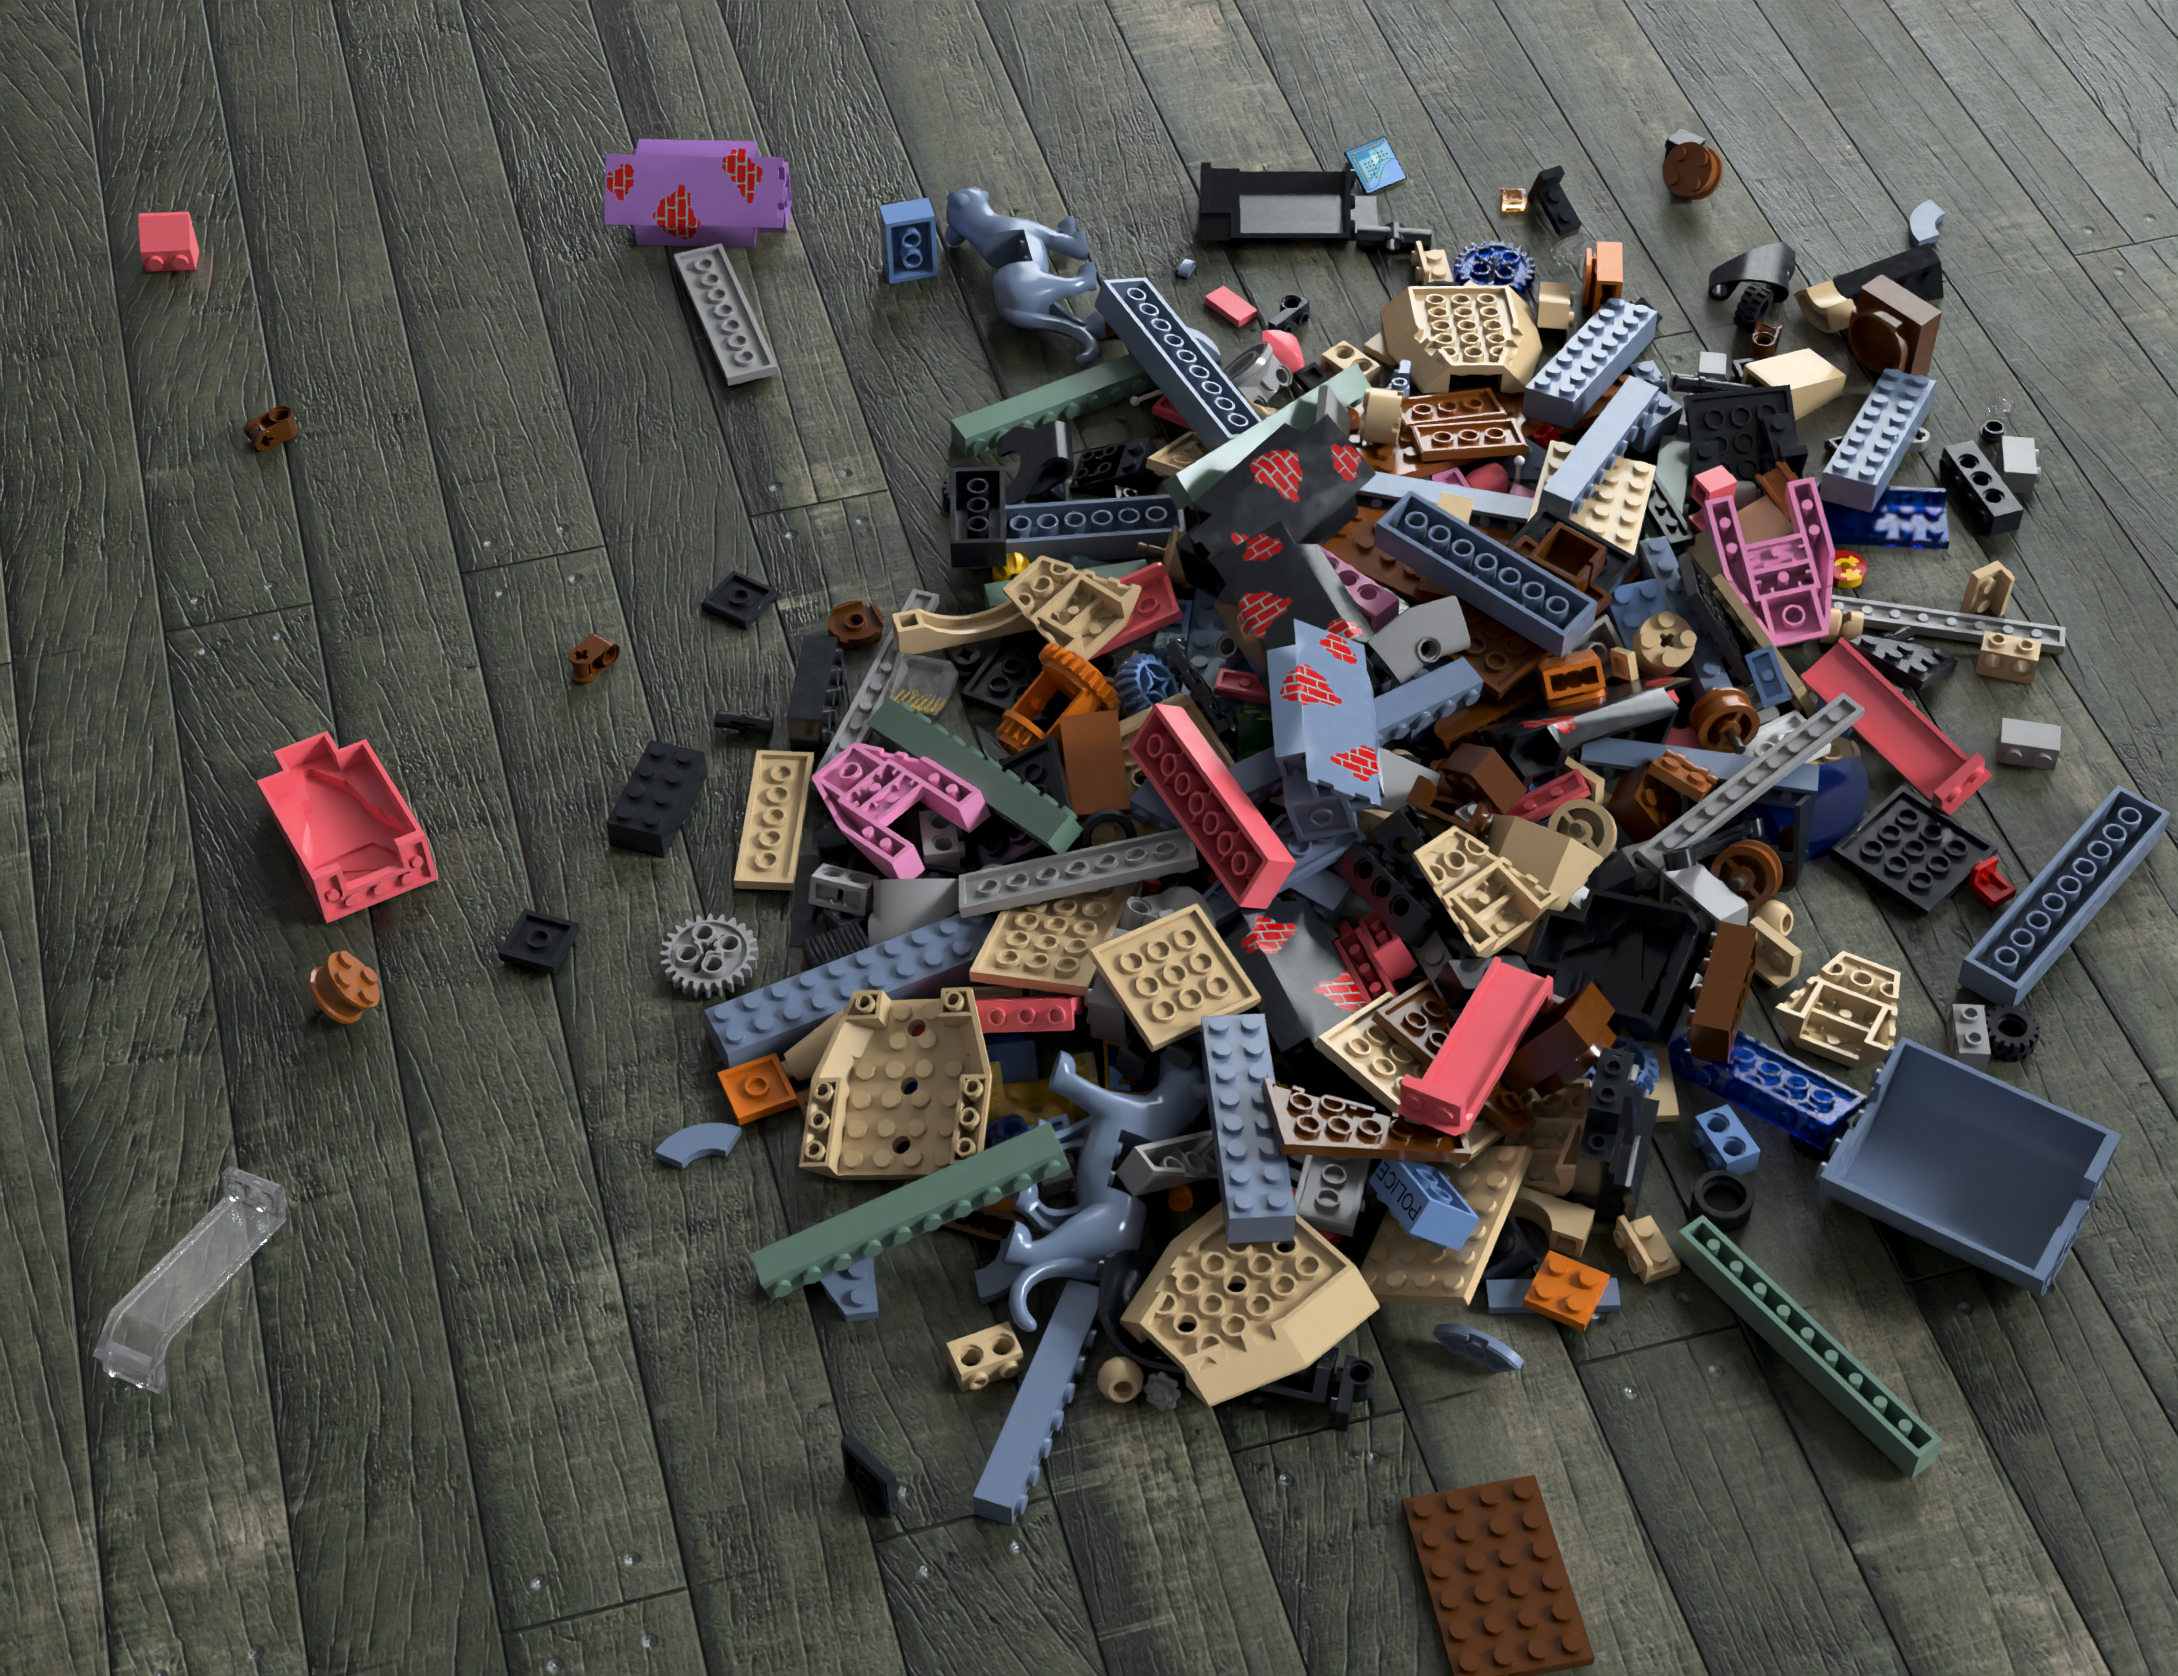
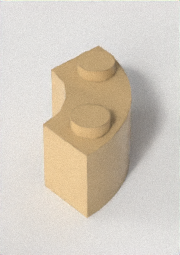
M1832 280L1794 293L1797 303L1808 321L1814 327L1826 333L1848 328L1851 312L1857 308L1852 299H1846L1840 295Z
M1540 282L1537 301V328L1568 330V327H1573L1574 312L1570 311V307L1574 306L1575 292L1570 291L1571 284Z

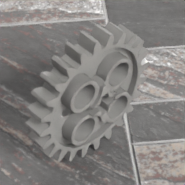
M712 914L708 915L707 920H702L697 915L695 923L686 919L685 928L676 925V934L668 933V942H662L663 951L660 952L662 972L665 973L667 982L672 981L674 989L682 986L683 994L694 990L696 998L701 992H705L706 997L710 998L714 991L721 997L723 996V989L726 988L733 993L734 984L744 986V977L752 978V970L757 969L759 953L757 939L753 938V931H746L745 923L736 925V918L734 917L726 922L724 914L718 920H714Z

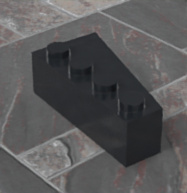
M1929 243L1833 278L1834 286L1840 295L1846 299H1852L1856 307L1861 287L1881 274L1924 301L1944 298L1941 260Z

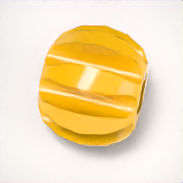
M1013 552L1007 554V566L992 567V578L994 582L1013 580L1030 565V562L1021 553Z

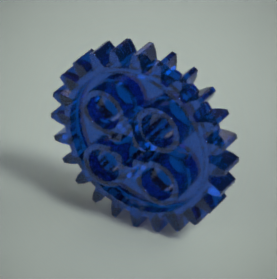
M1481 240L1480 246L1472 243L1471 248L1464 247L1463 252H1458V258H1455L1453 275L1455 276V282H1460V286H1464L1465 283L1471 281L1478 286H1509L1515 293L1525 294L1526 288H1531V284L1534 282L1536 265L1533 264L1534 258H1529V252L1522 253L1523 247L1514 249V243L1506 246L1504 245V240L1499 244H1495L1494 240H1491L1490 244H1486L1485 241ZM1496 258H1499V262H1498L1497 265H1496L1494 280H1493V282H1490V278H1491L1492 275H1493L1495 260H1496Z

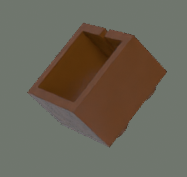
M1558 521L1528 556L1527 560L1584 593L1587 585L1590 586L1603 570L1607 547Z
M1461 743L1440 767V770L1446 776L1445 781L1450 787L1459 791L1463 796L1462 800L1465 805L1472 800L1477 804L1481 802L1485 804L1490 814L1505 815L1527 791L1526 787L1500 755L1491 747Z
M1651 761L1622 773L1606 808L1635 844L1651 840L1677 820L1681 812L1682 799L1672 787L1647 773L1652 764Z

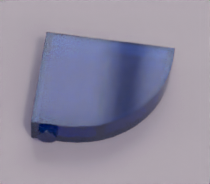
M1859 755L1817 764L1820 765L1818 793L1814 811H1811L1810 842L1805 862L1830 854L1831 847L1862 821L1869 793V781L1865 766ZM1751 803L1750 805L1756 816L1763 817L1766 834L1771 843L1779 845V835L1782 829L1794 823V808Z

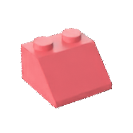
M189 212L141 213L138 215L140 253L146 272L196 270L199 248Z

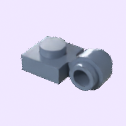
M1401 360L1399 370L1394 369L1393 380L1388 388L1389 390L1404 391V398L1409 397L1412 361Z
M1653 360L1629 365L1628 374L1630 376H1636L1640 380L1659 387L1660 392L1667 394L1666 380L1662 379L1663 376Z

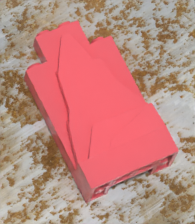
M326 731L273 752L279 773L256 782L262 801L296 859L301 877L326 924L438 879L425 833L366 739L338 749L330 734Z

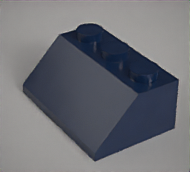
M1033 1032L983 1033L992 1073L990 1093L1039 1087Z

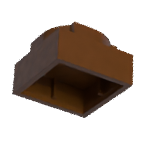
M1879 275L1861 287L1857 308L1851 312L1848 338L1849 348L1854 352L1853 359L1879 374H1882L1885 368L1898 369L1903 373L1915 376L1925 375L1929 372L1942 311L1884 275Z
M1591 981L1530 1024L1501 1075L1518 1096L1532 1087L1541 1098L1563 1089L1587 1073L1598 1062L1603 1047L1610 1048L1617 1036L1608 1027L1607 1023L1616 1010Z

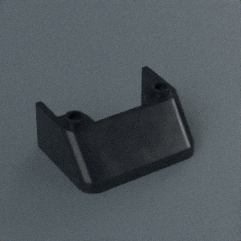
M1684 794L1682 795L1681 816L1698 804V802ZM1805 795L1794 805V823L1782 829L1779 835V845L1766 844L1777 854L1783 868V879L1777 892L1791 891L1800 881L1810 842L1812 796ZM1722 827L1718 828L1716 831H1714V832H1713L1711 835H1709V836H1712V835H1714V834H1716V833L1721 832V831H1722ZM1724 850L1697 862L1704 865L1707 871L1710 872L1714 860Z

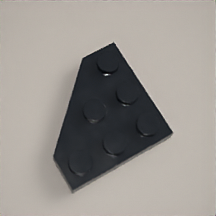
M1860 635L1849 642L1872 666L1917 691L1924 689L1954 671L1958 663L1957 660L1950 657L1951 655L1943 649L1868 635Z
M1173 640L1166 645L1171 655L1167 658V661L1175 673L1179 671L1182 673L1179 675L1180 679L1188 690H1193L1189 693L1190 697L1198 708L1203 706L1204 709L1201 711L1210 725L1214 723L1215 726L1212 729L1220 741H1226L1230 748L1234 749L1235 730L1209 685L1177 641Z

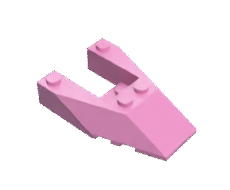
M1814 477L1786 483L1784 497L1795 534L1745 545L1732 495L1704 501L1703 516L1723 576L1776 648L1829 636L1835 550Z
M854 742L811 776L840 831L889 879H915L925 870L915 846L887 827L917 801L922 802L968 833L972 832L991 816L979 789L924 756L916 759L909 757L905 752L898 751L892 754L885 752L881 747Z

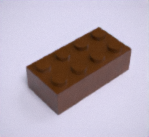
M1720 921L1718 931L1711 933L1708 950H1711L1709 958L1705 957L1701 969L1703 980L1702 983H1697L1694 993L1695 1008H1690L1686 1027H1689L1686 1043L1691 1044V1057L1728 1065L1756 965L1758 928Z

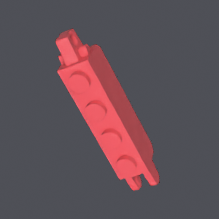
M1348 921L1337 927L1342 938L1335 941L1334 944L1366 1004H1370L1388 991L1396 997L1400 996L1396 986L1390 981L1373 955L1361 927L1359 926L1353 930Z

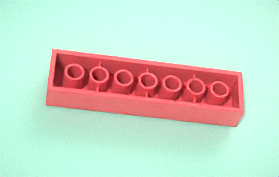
M1154 704L1127 750L1238 906L1267 909L1294 868L1296 861L1185 710L1178 706Z

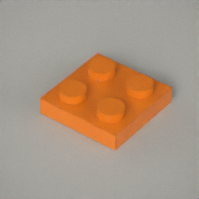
M776 1052L717 1072L718 1081L739 1126L798 1106L797 1096Z
M1549 1250L1524 1297L1523 1307L1584 1332L1609 1284L1610 1275Z

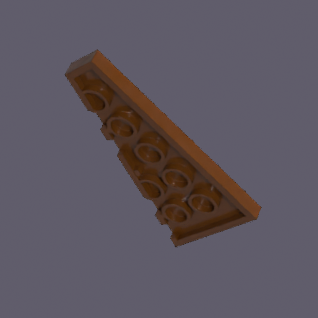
M1429 978L1377 1009L1371 1018L1385 1033L1389 1034L1427 1068L1431 1065L1457 1021L1448 1012L1450 1005L1444 997L1438 998L1433 992L1434 984ZM1501 1075L1479 1113L1515 1142L1531 1131L1537 1121L1517 1094L1506 1089L1502 1083L1503 1076Z
M1268 1078L1263 1080L1261 1089L1281 1154L1469 1163L1472 1152L1465 1133L1453 1136L1423 1123L1419 1125L1404 1120L1403 1115L1394 1112L1389 1117L1374 1113L1375 1107L1327 1094L1319 1098L1305 1094V1088L1293 1085L1292 1089L1289 1090L1275 1086V1080Z

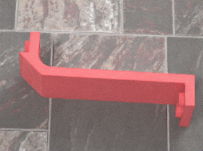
M1843 637L1809 670L1800 675V680L1808 694L1813 691L1826 704L1830 703L1841 693H1845L1865 709L1864 716L1854 723L1851 728L1923 798L1948 815H1951L1993 776L1985 768L1986 760L1978 752L1971 758L1967 756Z
M1495 956L1422 1080L1408 1074L1403 1078L1400 1083L1401 1103L1395 1113L1453 1136L1469 1131L1537 1012L1548 1013L1553 1003V977L1547 976L1545 979L1501 962L1500 957Z

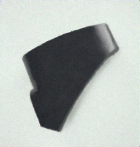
M1784 241L1750 250L1725 262L1710 273L1709 296L1713 300L1724 301L1731 296L1740 282H1761L1766 284V288L1773 291L1772 302L1781 303L1785 301L1789 296V281L1795 270V252Z

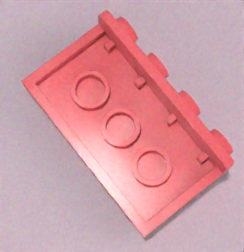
M1155 562L1119 579L1121 584L1127 586L1131 584L1141 586V592L1127 626L1089 660L1183 619L1171 579L1161 562Z

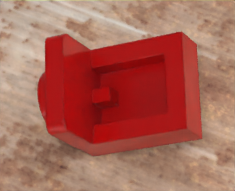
M1995 856L1986 861L1977 862L1970 871L1971 876L1968 883V888L1992 910L2014 898L2017 890L1996 871L1999 860Z

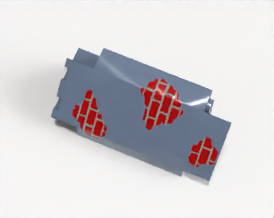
M1294 619L1296 644L1267 650L1275 759L1282 775L1285 808L1298 843L1358 831L1356 811L1380 807V798H1384L1385 795L1374 692L1367 672L1364 645Z

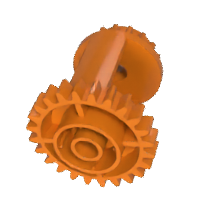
M1049 642L1038 654V658L1041 660V664H1043V671L1011 710H1006L1001 716L1003 722L997 728V734L1000 735L997 742L1010 756H1013L1052 736L1057 740L1060 756H1062L1063 743L1059 718L1046 734L1032 723L1037 714L1044 710L1047 702L1059 689L1072 700L1060 717L1114 710L1120 700L1117 697V693L1112 691L1113 688L1106 684L1107 681L1102 673L1090 662L1074 652H1067L1062 646L1058 647L1055 643L1051 644Z

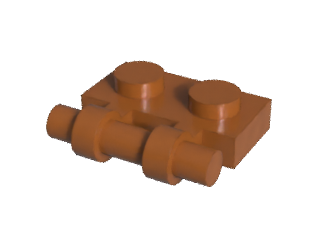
M1669 749L1665 751L1663 756L1661 755L1653 761L1647 771L1648 774L1698 803L1708 795L1710 789H1713L1719 781V778L1710 774V770L1706 767H1698L1688 761L1687 756L1680 752L1676 754Z

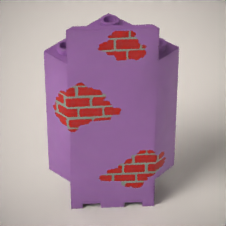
M638 139L637 148L633 149L632 154H606L604 225H631V233L636 236L637 245L712 246L722 243L723 247H755L757 232H787L792 204L788 162H784V157H758L757 141Z

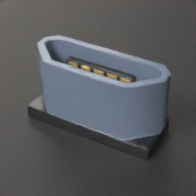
M1183 256L1175 269V276L1189 278L1196 266V262L1188 260L1186 256Z

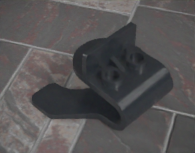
M1050 421L1038 429L1015 426L999 438L997 442V455L1004 457L1011 453H1018L1021 460L1017 476L1006 488V505H1018L1026 498L1027 494L1032 497H1039L1047 492L1060 502L1066 501L1065 481L1074 472L1072 434L1070 427L1066 423Z

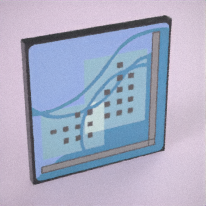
M1385 136L1344 152L1347 161L1351 162V169H1355L1356 178L1366 196L1407 179Z

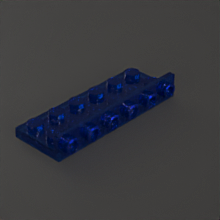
M1816 482L1820 494L1821 483ZM1887 486L1872 513L1821 500L1833 544L1948 549L1950 540L1945 507L1948 493L1945 488Z
M1737 1030L1728 1065L1691 1057V1044L1686 1043L1687 1032L1671 1042L1669 1060L1672 1071L1821 1150L1828 1146L1830 1132L1857 1114L1860 1109L1862 1110L1866 1107L1868 1096Z

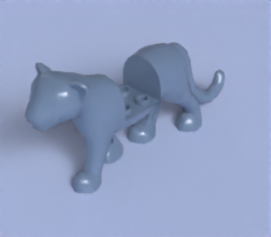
M969 187L950 192L947 196L948 204L946 208L948 224L945 234L946 241L951 246H957L967 239L986 263L998 270L993 277L991 285L1000 316L1012 325L1020 328L1054 332L1071 337L1085 348L1084 353L1075 357L1076 363L1088 365L1095 361L1099 355V346L1096 339H1105L1106 335L1103 316L1099 311H1095L1085 320L1071 314L1056 302L1062 298L1075 297L1083 292L1096 290L1097 279L1094 261L1081 265L1077 271L1078 276L1074 278H1064L1049 273L1048 250H1054L1077 260H1087L1088 251L1085 231L1080 230L1076 232L1073 215L1061 220L1057 228L1052 230L1031 220L996 214L988 204L989 193L981 191L980 188Z
M1166 1049L1162 1050L1158 1054L1159 1071L1157 1085L1149 1094L1141 1096L1109 1091L1088 1082L1075 1074L1076 1063L1073 1057L1060 1050L1053 1065L1048 1090L1070 1099L1090 1114V1116L1068 1128L1055 1132L1064 1154L1080 1151L1076 1179L1078 1205L1069 1209L1059 1210L1047 1208L1038 1199L1037 1184L1031 1185L1027 1190L1015 1193L1012 1208L1026 1217L1041 1233L1047 1235L1039 1240L1031 1241L1029 1229L1024 1224L1014 1221L1004 1248L1002 1262L1026 1266L1014 1279L1010 1287L1008 1302L1011 1316L1015 1324L1022 1330L1033 1332L1037 1329V1323L1029 1313L1026 1305L1027 1294L1035 1284L1053 1277H1071L1091 1282H1100L1099 1279H1096V1270L1100 1259L1104 1260V1257L1113 1250H1140L1148 1209L1137 1197L1111 1188L1116 1172L1111 1170L1113 1160L1117 1161L1119 1159L1124 1161L1135 1146L1179 1137L1198 1118L1208 1101L1203 1068L1196 1059L1189 1069L1186 1070L1162 1058ZM1037 1118L1034 1128L1046 1124L1047 1122L1040 1118Z

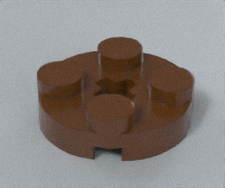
M854 600L841 603L833 609V614L830 618L828 617V633L830 637H838V644L843 650H852L855 647H863L878 642L882 638V613L875 605L870 604V607L862 605V601ZM856 622V624L860 625L852 626L851 623Z

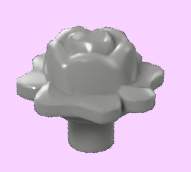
M1164 1371L1159 1372L1158 1375L1151 1373L1148 1376V1383L1143 1386V1391L1148 1394L1146 1401L1154 1404L1160 1411H1164L1166 1408L1174 1409L1177 1399L1182 1395L1181 1391L1177 1389L1178 1381L1170 1378Z

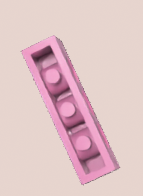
M1320 546L1375 634L1399 615L1398 597L1375 583L1371 578L1357 571L1353 566L1336 557L1332 552Z

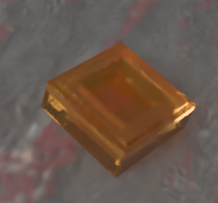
M1525 188L1500 189L1502 211L1527 210L1528 203Z

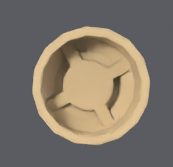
M1831 608L1829 636L1819 638V643L1835 645L1841 637L1849 643L1851 640L1862 635L1864 612L1848 610L1844 614L1839 608Z

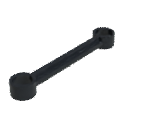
M1753 817L1733 823V827L1686 847L1662 853L1666 871H1677L1695 866L1696 861L1724 850L1737 841L1766 835L1763 817Z

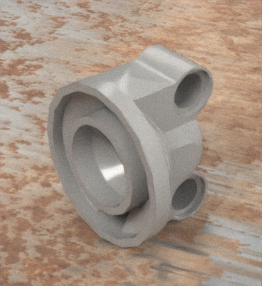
M1267 341L1259 342L1246 349L1222 370L1243 397L1263 407H1269L1267 401L1277 391L1289 386L1292 382L1291 371L1287 366L1279 362L1272 353V346Z
M1174 886L1159 894L1142 898H1128L1118 928L1133 931L1195 903H1198L1215 930L1216 922L1210 906L1199 892L1188 886Z

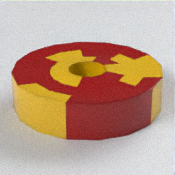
M1835 551L1833 585L1839 588H1854L1861 585L1866 577V561L1852 551Z

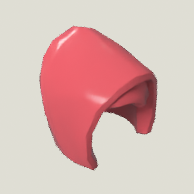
M1262 331V341H1267L1272 346V353L1281 364L1289 368L1292 379H1294V372L1302 369L1305 365L1297 338L1283 331Z
M1497 463L1483 465L1471 471L1465 477L1471 488L1504 494L1508 493V473Z

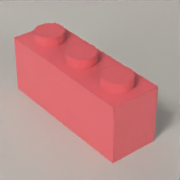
M1374 910L1357 920L1373 955L1391 982L1406 978L1413 972V969L1418 967L1407 943Z

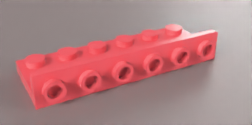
M1075 995L975 997L982 1033L1071 1031L1075 1028L1074 1015L1083 1014V1009L1088 1008L1084 1005L1085 996ZM920 1024L916 1026L912 1031V1035H921L925 1031V1025Z

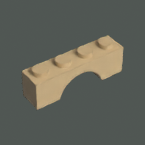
M1520 1184L1510 1208L1514 1217H1523L1538 1224L1548 1238L1550 1249L1581 1258L1592 1230L1595 1210L1579 1203H1571L1556 1198L1548 1193L1525 1188Z

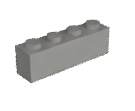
M1212 1130L1135 1146L1115 1173L1134 1197L1194 1182L1218 1180Z

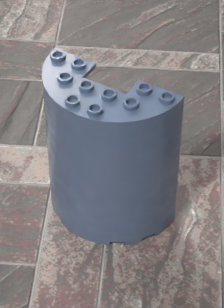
M1902 1036L1896 1047L1892 1045L1889 1047L1883 1061L1886 1064L1883 1070L1877 1068L1870 1082L1872 1089L1866 1099L1868 1106L1865 1111L1860 1109L1857 1112L1852 1124L1855 1127L1854 1130L1848 1129L1842 1140L1839 1138L1835 1139L1829 1152L1831 1159L1828 1163L1823 1161L1819 1166L1815 1179L1819 1181V1192L2024 1290L2043 1297L2049 1285L2052 1284L2082 1228L2083 1221L2090 1208L2088 1205L2092 1206L2102 1184L2101 1181L2111 1164L2119 1144L2121 1134Z

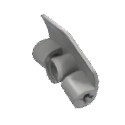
M1453 595L1404 610L1367 641L1385 663L1384 669L1386 673L1399 686L1428 662H1434L1440 657L1467 650L1471 646L1470 636L1457 597ZM1427 641L1429 643L1430 649L1429 652L1423 656L1421 653V646L1424 642Z

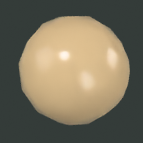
M1768 900L1764 905L1753 910L1751 920L1759 916L1784 937L1791 932L1793 914L1785 903L1777 900Z
M1114 1357L1106 1361L1100 1368L1097 1384L1106 1399L1114 1403H1127L1135 1399L1141 1392L1144 1376L1142 1369L1132 1359L1128 1357Z

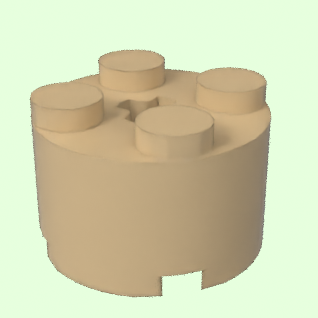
M1372 387L1371 389L1365 388L1363 404H1365L1364 414L1361 413L1359 427L1361 430L1360 439L1367 442L1397 445L1402 419L1401 404L1404 401V391Z
M1669 611L1655 614L1648 618L1632 636L1631 645L1632 651L1635 652L1637 667L1646 674L1670 675L1690 659L1694 652L1697 637L1691 626L1682 617ZM1661 642L1665 644L1664 648L1660 645Z

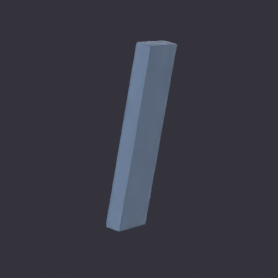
M1610 1278L1609 1284L1594 1312H1620L1621 1303L1617 1278ZM1534 1279L1486 1280L1485 1289L1488 1314L1538 1313L1523 1307L1524 1297Z

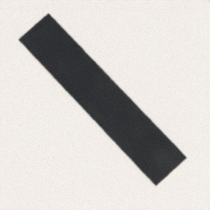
M799 855L789 946H802L804 939L808 940L809 937H814L817 905L808 903L811 876L821 866V855Z

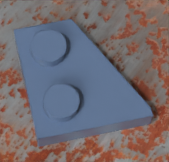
M1524 437L1528 445L1527 454L1509 455L1501 463V466L1508 473L1509 480L1515 481L1516 465L1514 464V459L1516 456H1522L1525 459V463L1521 467L1520 484L1530 482L1538 484L1547 451Z
M868 1257L852 1264L848 1269L834 1272L819 1280L825 1289V1294L831 1302L838 1306V1311L846 1322L879 1319L873 1257Z

